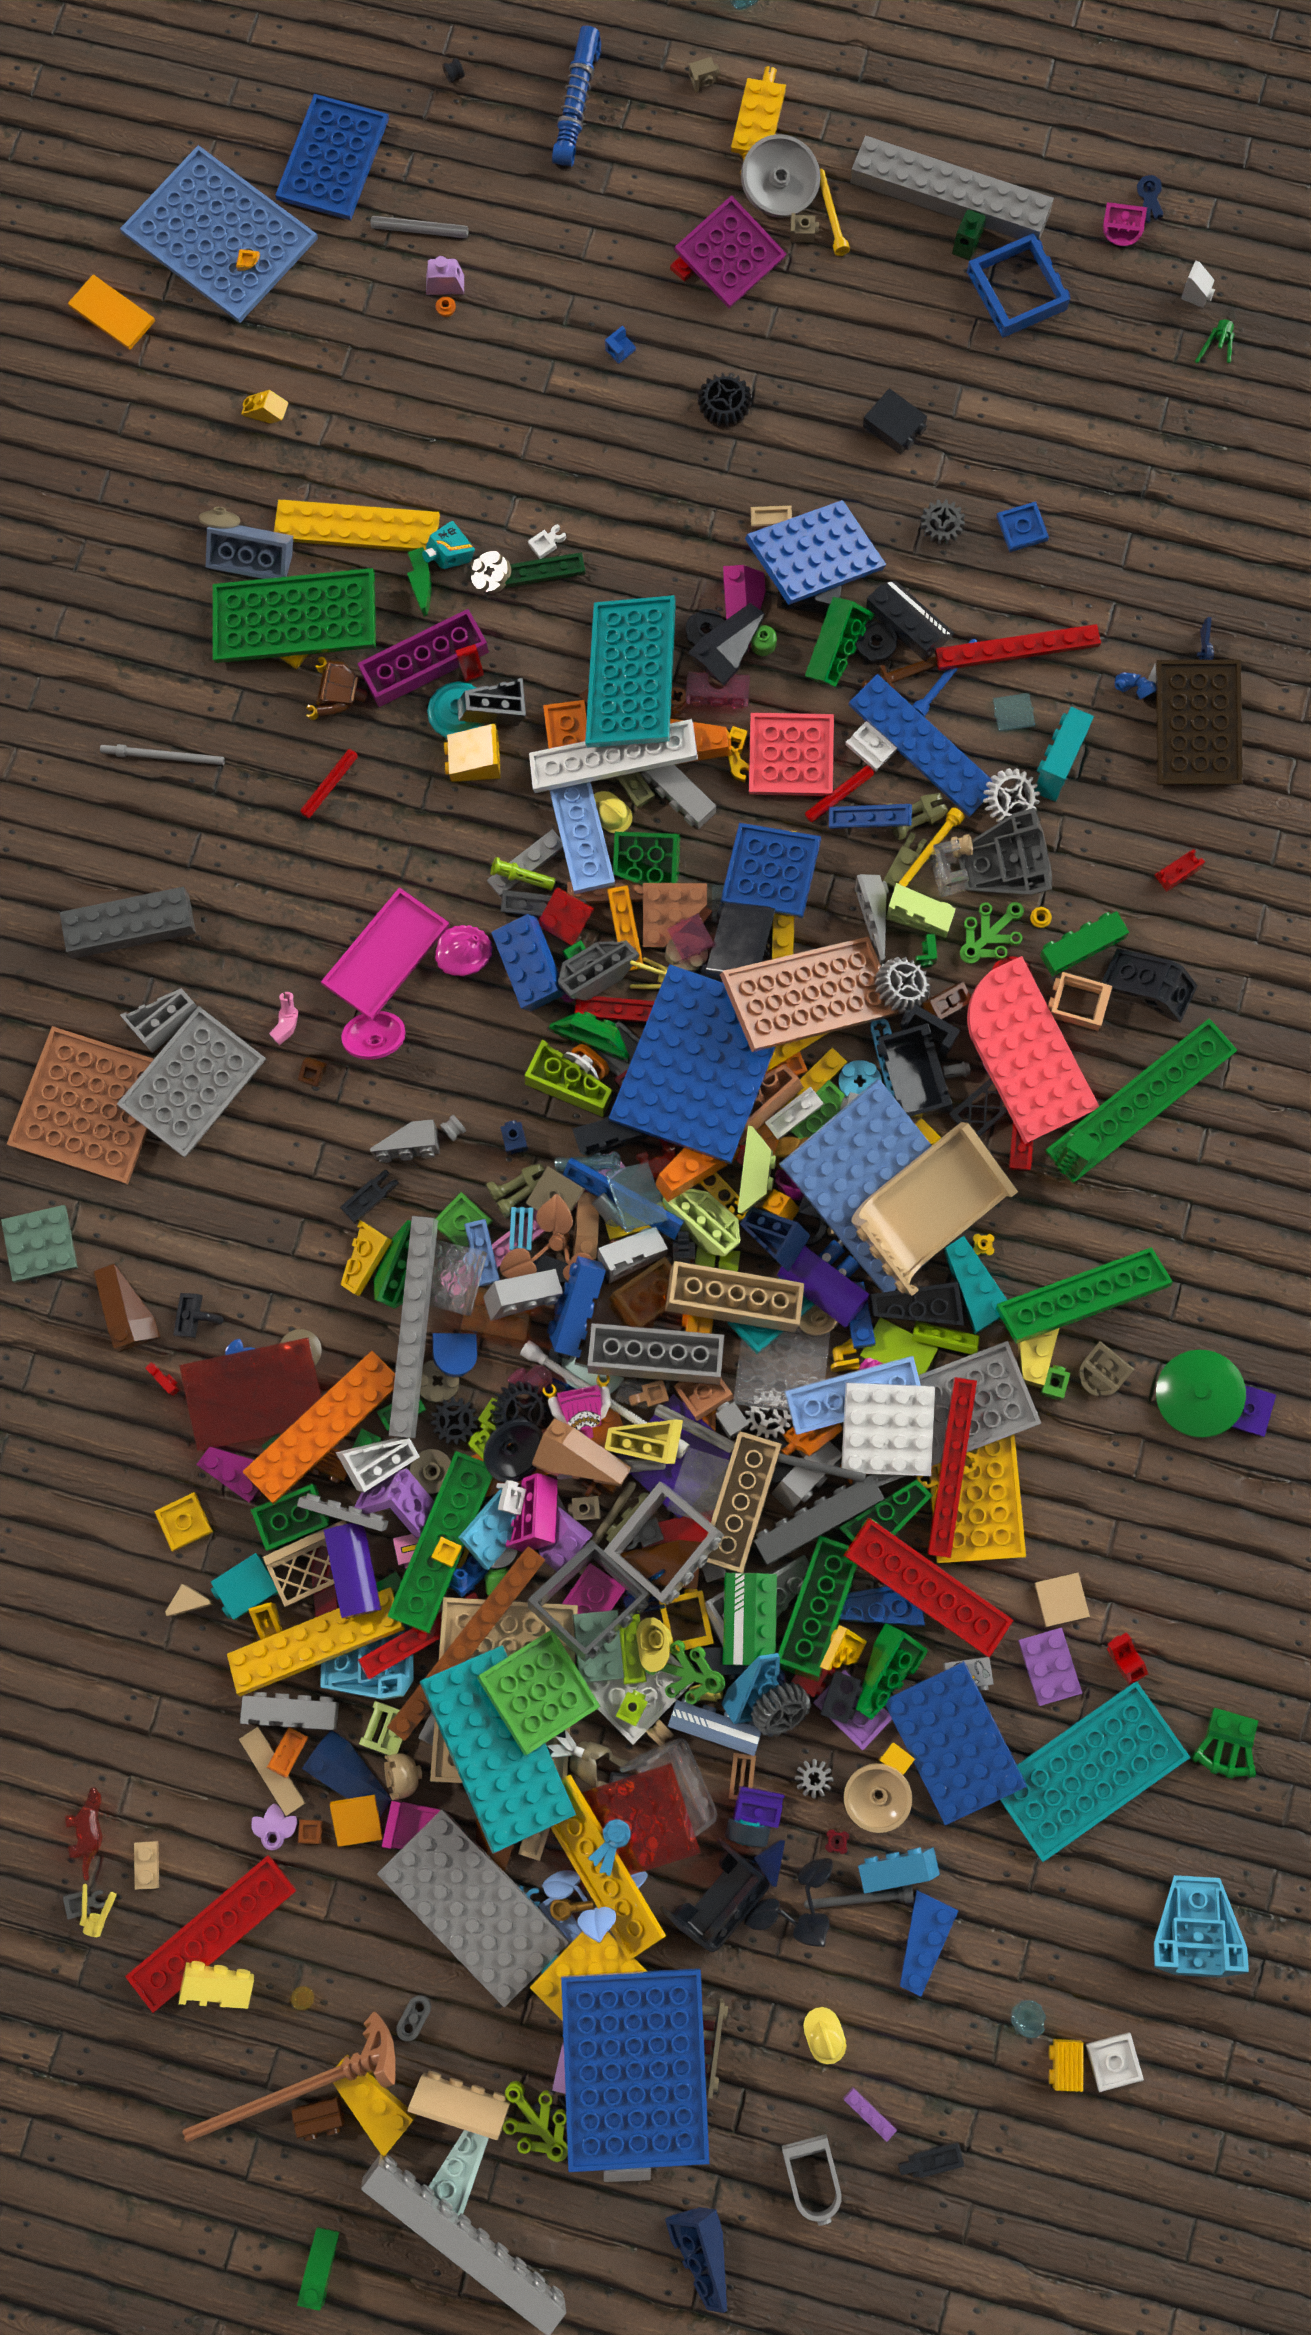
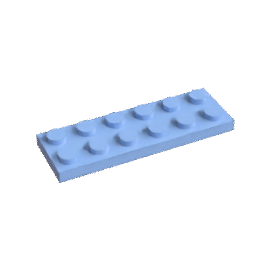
M591 782L549 790L574 894L614 886V875Z
M909 1356L784 1392L795 1434L798 1435L844 1422L846 1383L921 1386L914 1357Z

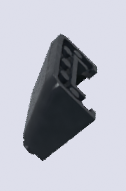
M726 901L724 905L719 904L716 917H720L708 964L703 963L700 975L723 983L720 976L723 971L762 962L776 908Z
M928 1023L878 1038L880 1044L876 1045L879 1058L884 1056L896 1101L911 1119L953 1111L951 1098L948 1094Z

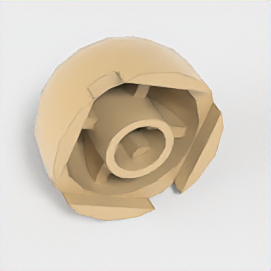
M406 1754L385 1756V1759L389 1761L384 1762L387 1788L392 1787L393 1793L389 1794L392 1801L409 1797L416 1791L418 1779H422L420 1765L416 1766L414 1760Z

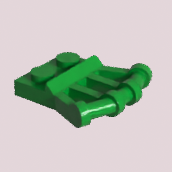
M1213 1708L1206 1737L1193 1753L1191 1759L1194 1762L1198 1761L1209 1769L1210 1773L1215 1775L1220 1773L1226 1775V1778L1229 1779L1244 1776L1255 1778L1256 1771L1253 1763L1252 1747L1254 1745L1258 1720ZM1212 1739H1217L1213 1760H1210L1203 1752ZM1224 1742L1233 1744L1228 1766L1220 1764ZM1244 1747L1246 1767L1235 1768L1239 1748Z

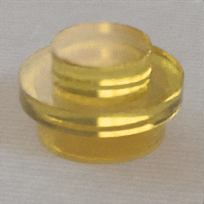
M300 1986L293 1991L291 2002L296 2009L306 2010L314 2002V1993L309 1987Z

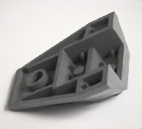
M1035 808L1014 813L972 840L973 854L969 856L963 854L959 857L966 891L1034 895L1052 890V871L1044 832Z

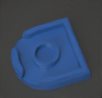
M433 1333L432 1352L435 1366L450 1377H461L468 1373L474 1367L477 1360L476 1334Z

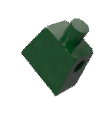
M972 210L966 211L956 233L952 251L953 255L971 261L985 230V215ZM964 238L969 241V244H964Z

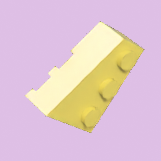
M668 1420L608 1428L605 1450L660 1463L675 1464L683 1420Z

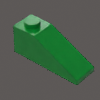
M317 2226L297 2306L318 2311L323 2307L340 2231Z

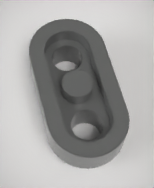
M417 1995L408 2003L396 2028L400 2039L412 2041L420 2033L431 2011V2002L426 1996ZM417 2003H422L424 2005L423 2011H418L416 2009ZM406 2024H411L413 2026L412 2032H407L405 2030Z

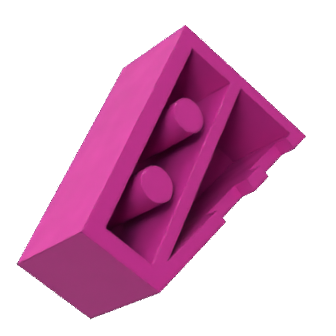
M539 1473L523 1478L521 1488L526 1489L521 1515H517L516 1520L512 1519L511 1526L514 1529L511 1541L507 1540L505 1547L524 1552L528 1546L536 1550L555 1544L557 1479Z

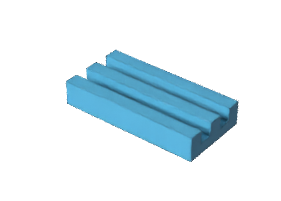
M511 1207L510 1251L516 1248H524L528 1252L532 1251L533 1208ZM516 1213H520L518 1246H515ZM524 1213H528L527 1247H523Z

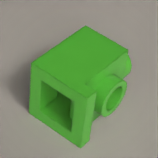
M1053 1365L1052 1368L1049 1367L1045 1385L1042 1387L1040 1395L1060 1401L1064 1399L1070 1373L1065 1372L1066 1368ZM1056 1379L1058 1386H1053L1051 1380Z

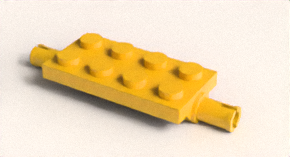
M770 66L765 67L762 80L747 78L731 145V152L739 153L743 161L748 151L756 142L776 134L786 85L774 83L777 73L774 67L771 68V72H769Z

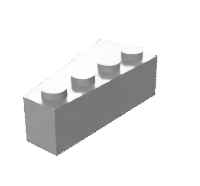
M253 1692V1696H243L240 1724L253 1723L268 1726L279 1725L283 1727L336 1730L339 1702H333V1697H320V1701L311 1700V1696L298 1695V1699H289V1694L276 1693L274 1698L267 1697V1692Z

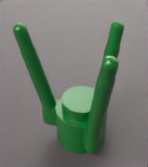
M1225 319L1219 321L1217 328H1213L1195 363H1199L1215 336L1219 341V349L1228 340L1227 363H1231L1234 333H1232L1234 328L1233 322Z

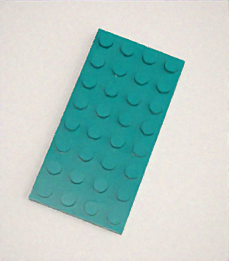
M674 595L594 602L585 739L587 748L669 742L676 609Z
M503 1645L420 1681L492 1854L576 1815L546 1743L525 1756L477 1679V1676L508 1657Z
M1136 1681L1018 1763L1017 1766L1027 1787L1000 1799V1801L1040 1860L1044 1862L1184 1763L1190 1756Z

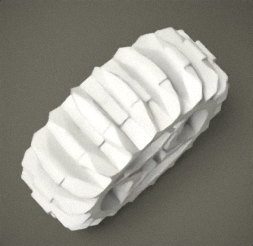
M1009 768L1006 769L1005 773L999 771L998 776L994 775L991 777L992 782H987L986 786L990 790H984L983 793L988 795V798L984 799L983 802H989L990 806H987L985 810L993 811L990 817L997 816L996 822L999 823L1012 815L1007 812L1014 805L1023 807L1021 811L1032 808L1036 809L1033 805L1039 804L1040 801L1035 799V796L1040 795V793L1034 792V788H1037L1038 785H1031L1033 777L1026 779L1027 772L1024 771L1020 774L1019 769H1014L1012 772ZM1006 780L1015 781V784L1010 789L1000 787ZM1022 788L1025 792L1026 799L1021 794ZM1011 793L1013 794V795H1012V798L1014 799L1013 801H1010V800H1011V796H1009V794H1011ZM997 795L1002 800L1001 806L999 805Z

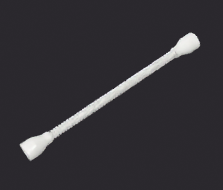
M529 1340L522 1348L520 1355L527 1360L546 1365V1367L551 1368L558 1375L560 1374V1376L569 1380L572 1384L574 1383L578 1388L591 1386L579 1377L577 1378L565 1368L563 1369L551 1359L549 1360V1356L544 1354L541 1348ZM610 1398V1407L613 1411L618 1412V1414L632 1421L635 1425L647 1423ZM680 1439L676 1457L681 1459L690 1444Z

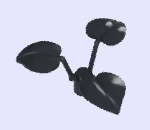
M823 1858L811 1861L799 1872L798 1881L801 1885H806L805 1891L811 1914L805 1913L801 1915L798 1922H796L787 1913L779 1909L780 1902L777 1899L769 1898L755 1905L746 1916L744 1925L753 1930H765L777 1921L778 1915H782L795 1926L793 1930L795 1940L809 1946L825 1947L826 1935L830 1924L829 1918L825 1914L815 1913L810 1888H819L828 1880L833 1868L832 1859Z

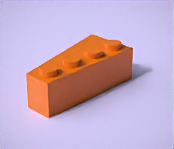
M737 1147L732 1162H734L737 1158V1155L740 1151L739 1147ZM684 1148L659 1174L655 1186L666 1201L669 1202L729 1165V1163Z

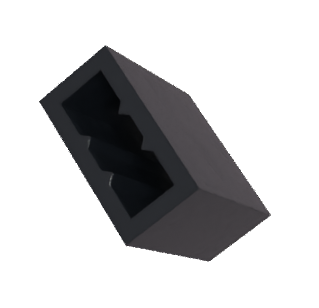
M889 388L864 416L863 427L901 455L905 449L908 451L915 442L914 439L918 435L921 436L926 431L928 416Z

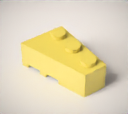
M1059 1328L1018 1343L1019 1369L1025 1384L1042 1388L1045 1385Z
M200 1961L186 1962L180 1988L179 2004L186 2005V2000L199 2001V2006H207V2001L220 2003V2007L248 2009L254 1983V1974H250V1971L245 1969H237V1971L228 1970L227 1967L222 1965H215L214 1967L205 1966V1963Z

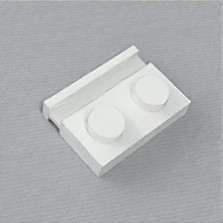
M867 721L845 744L874 771H877L897 751V748Z

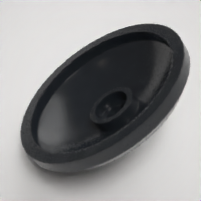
M521 1419L512 1420L499 1426L490 1435L484 1448L483 1460L487 1471L501 1482H506V1480L518 1482L530 1476L537 1469V1467L532 1465V1462L543 1436L542 1431L534 1423Z

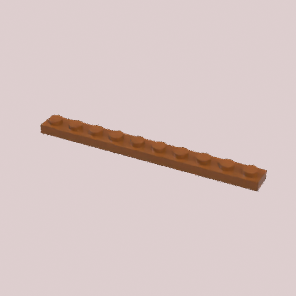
M529 1546L524 1550L425 1678L463 1663L471 1657L544 1563L545 1559ZM421 1684L387 1726L404 1741L430 1709Z

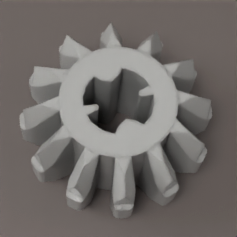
M816 1759L812 1760V1767L809 1766L807 1761H804L803 1763L807 1769L797 1768L799 1772L803 1773V1776H795V1780H803L802 1783L797 1785V1788L801 1789L806 1786V1789L803 1791L804 1796L809 1793V1790H812L811 1796L816 1798V1790H818L819 1794L823 1797L825 1794L821 1788L824 1786L827 1790L831 1789L829 1785L825 1784L826 1781H833V1777L825 1776L832 1771L831 1768L822 1771L825 1766L824 1761L820 1763L819 1767H816ZM814 1772H817L820 1782L818 1784L814 1782V1785H811L808 1776L810 1773L814 1775Z

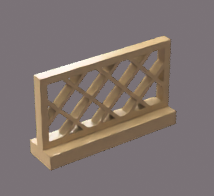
M342 1520V1521H340V1522H338V1523H336V1524H333V1525H331V1526H329V1527H327V1528H325V1529L332 1528V1527H336V1526H340V1525H344V1524H347V1523H346L345 1520ZM324 1529L263 1557V1561L284 1607L334 1584V1579L331 1580L323 1577L327 1565H330L329 1555L326 1561L314 1557L318 1547H327ZM313 1550L312 1555L306 1554ZM302 1555L310 1558L306 1570L293 1566L297 1557ZM293 1559L291 1565H289V1564L286 1563V1562H288V1561H290V1560ZM312 1560L325 1564L321 1576L308 1571ZM283 1565L290 1569L284 1580L276 1577L273 1568ZM292 1569L305 1573L300 1585L288 1581ZM307 1574L319 1578L317 1587L313 1589L303 1587ZM321 1580L327 1581L326 1583L320 1585ZM278 1581H281V1582L284 1583V1585H283L282 1588H281V1586H280V1584H279ZM286 1584L299 1588L296 1597L288 1601L283 1593ZM301 1589L307 1591L303 1594H300Z

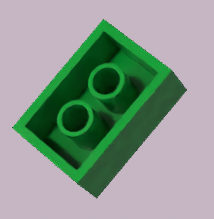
M311 1484L282 1496L274 1504L268 1502L251 1509L266 1551L273 1552L331 1526L328 1515L297 1506L299 1497L307 1496V1494L317 1495L320 1497V1501H322L316 1485Z

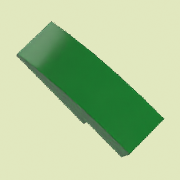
M421 547L408 552L414 571L407 574L422 615L425 617L428 615L432 591L428 562L424 560L422 555L424 548Z

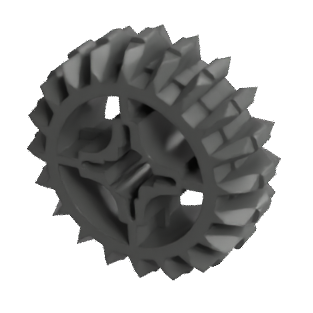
M785 1682L781 1686L777 1684L775 1688H769L766 1694L763 1693L762 1698L756 1700L757 1704L752 1707L751 1715L754 1725L763 1735H768L769 1737L775 1735L777 1737L781 1733L786 1734L787 1731L793 1730L796 1725H800V1721L806 1719L805 1715L810 1712L809 1708L811 1707L809 1695L799 1684H794V1682L789 1684Z

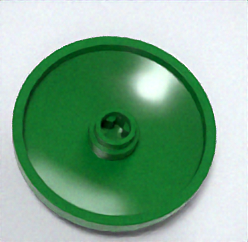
M1191 1350L1174 1357L1163 1368L1157 1381L1156 1401L1162 1417L1173 1429L1193 1438H1210L1226 1432L1237 1422L1244 1409L1246 1388L1241 1373L1229 1359L1209 1350Z

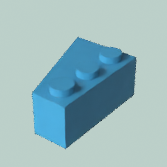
M921 1847L907 1850L908 1853L901 1855L899 1852L886 1854V1858L879 1860L877 1856L865 1858V1863L858 1866L864 1894L926 1882L939 1876L940 1872L934 1847L921 1850Z

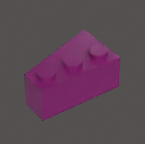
M209 1447L196 1464L253 1505L262 1494L242 1472L254 1461L253 1459Z

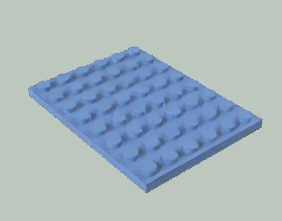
M199 145L120 228L123 235L239 323L243 321L318 239L314 231ZM239 249L259 251L260 258L252 268L245 271H237L236 269Z
M876 1079L779 1165L882 1292H890L897 1289L894 1284L896 1281L883 1270V1264L879 1258L876 1259L871 1254L868 1243L866 1241L863 1242L856 1233L857 1229L852 1223V1217L868 1197L932 1145L881 1080Z

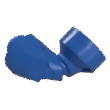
M1124 672L1118 674L1115 678V688L1121 692L1137 686L1136 693L1140 700L1156 691V683L1136 673Z

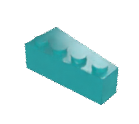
M1070 707L1068 714L1063 713L1059 725L1062 727L1061 729L1056 728L1051 739L1055 742L1053 745H1048L1044 754L1047 759L1046 761L1041 760L1037 769L1040 775L1036 783L1038 786L1034 788V792H1039L1040 796L1054 802L1057 801L1062 786L1094 718L1093 715L1074 707Z
M963 1236L947 1246L944 1250V1255L955 1282H958L959 1294L967 1318L970 1321L973 1334L976 1335L1001 1319L996 1310V1305L1007 1299Z

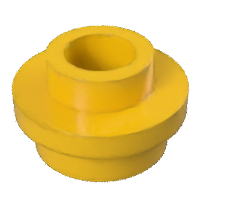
M1044 907L1035 908L1030 915L1031 923L1037 928L1047 927L1052 919L1050 911ZM1042 915L1044 921H1039L1037 916Z

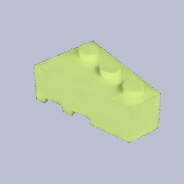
M896 883L886 919L947 938L955 908L948 903L939 902Z

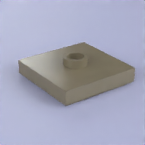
M547 1166L526 1204L538 1211L544 1203L555 1194H558L564 1200L571 1213L585 1188L552 1167Z

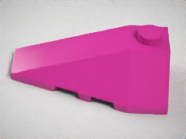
M746 565L723 566L726 620L749 603L761 610L765 596L764 572Z

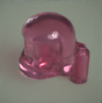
M536 1365L527 1373L526 1369L518 1368L507 1379L508 1383L512 1382L516 1384V1381H521L523 1384L527 1381L531 1383V1388L535 1386L539 1388L537 1394L543 1391V1387L546 1388L553 1381L550 1370L543 1365Z

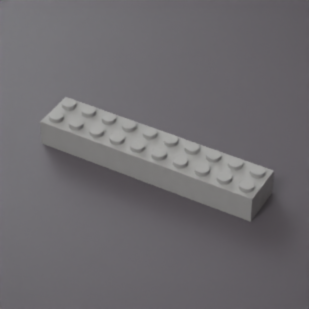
M866 135L851 170L850 183L960 220L963 219L967 210H972L986 216L985 228L1017 239L1034 233L1037 240H1040L1054 199L1053 197Z
M380 2154L363 2176L361 2190L545 2335H551L566 2314L563 2292L555 2286L552 2288L545 2283V2278L538 2272L534 2271L532 2273L526 2268V2263L519 2257L515 2259L511 2257L504 2245L499 2242L497 2244L492 2242L485 2230L474 2228L467 2216L462 2213L460 2215L452 2210L453 2206L445 2199L440 2201L436 2198L434 2191L425 2184L423 2186L415 2181L416 2177L408 2170L403 2172L399 2169L397 2162L388 2155L384 2157Z

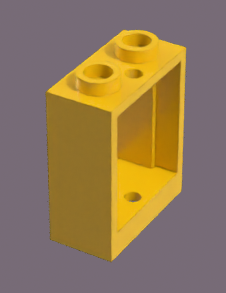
M691 1588L684 1590L685 1594L679 1595L672 1603L698 1598L706 1636L682 1641L685 1644V1650L714 1644L703 1591ZM659 1601L663 1623L671 1632L666 1604Z

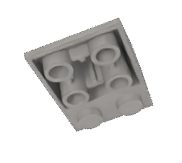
M434 1120L410 1122L371 1147L370 1152L375 1160H379L381 1163L391 1162L394 1158L412 1160L413 1156L433 1158L435 1154H440L438 1129Z

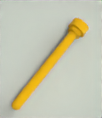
M820 169V187L835 238L833 244L834 253L836 256H843L850 251L849 243L842 236L826 174L823 169Z
M957 808L949 810L946 814L945 824L899 881V885L906 887L951 828L961 824L965 816Z

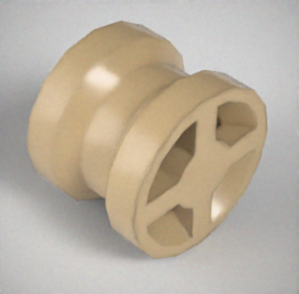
M969 834L964 835L962 838L957 836L951 838V847L955 858L963 854L968 856L973 854V844Z
M660 1719L655 1722L653 1728H649L646 1731L661 1748L665 1745V1740L674 1735Z

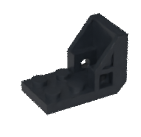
M1119 948L1116 949L1101 982L1111 985V991L1139 997L1146 1006L1181 1023L1198 986L1185 968L1172 960Z

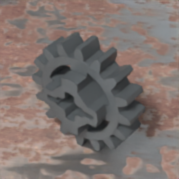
M938 499L936 505L930 502L929 509L924 508L920 520L922 522L921 530H925L924 536L930 535L931 542L934 539H938V544L942 540L949 544L950 538L956 541L957 535L962 534V528L965 526L963 521L965 514H960L962 508H955V502L949 505L947 499H945L944 503H941ZM942 517H944V521H945V523L943 524V527L941 526V524H942V522H941V521H942Z

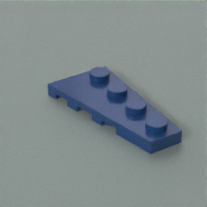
M887 1586L849 1593L839 1620L925 1627L923 1612Z
M918 1890L915 1893L899 1986L921 1997L958 1910Z

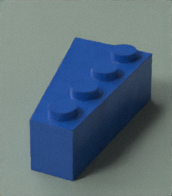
M578 1256L576 1262L571 1264L569 1270L570 1278L563 1285L562 1299L560 1302H557L554 1320L549 1322L547 1333H549L555 1352L580 1357L582 1350L578 1346L580 1340H585L586 1320L587 1318H592L594 1311V1302L592 1300L598 1298L606 1272L602 1262Z

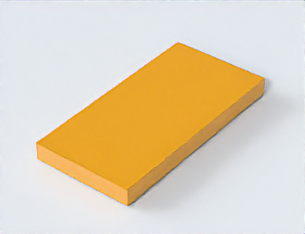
M92 275L68 302L70 308L129 350L133 348L155 322L154 317L95 275Z

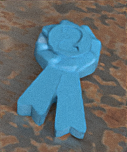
M621 1819L611 1820L606 1824L603 1829L605 1842L588 1858L590 1861H593L595 1867L604 1858L599 1872L606 1873L608 1876L612 1872L617 1848L626 1846L631 1838L629 1825Z

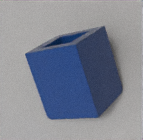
M623 326L605 339V350L618 364L636 350V346L626 337V329Z

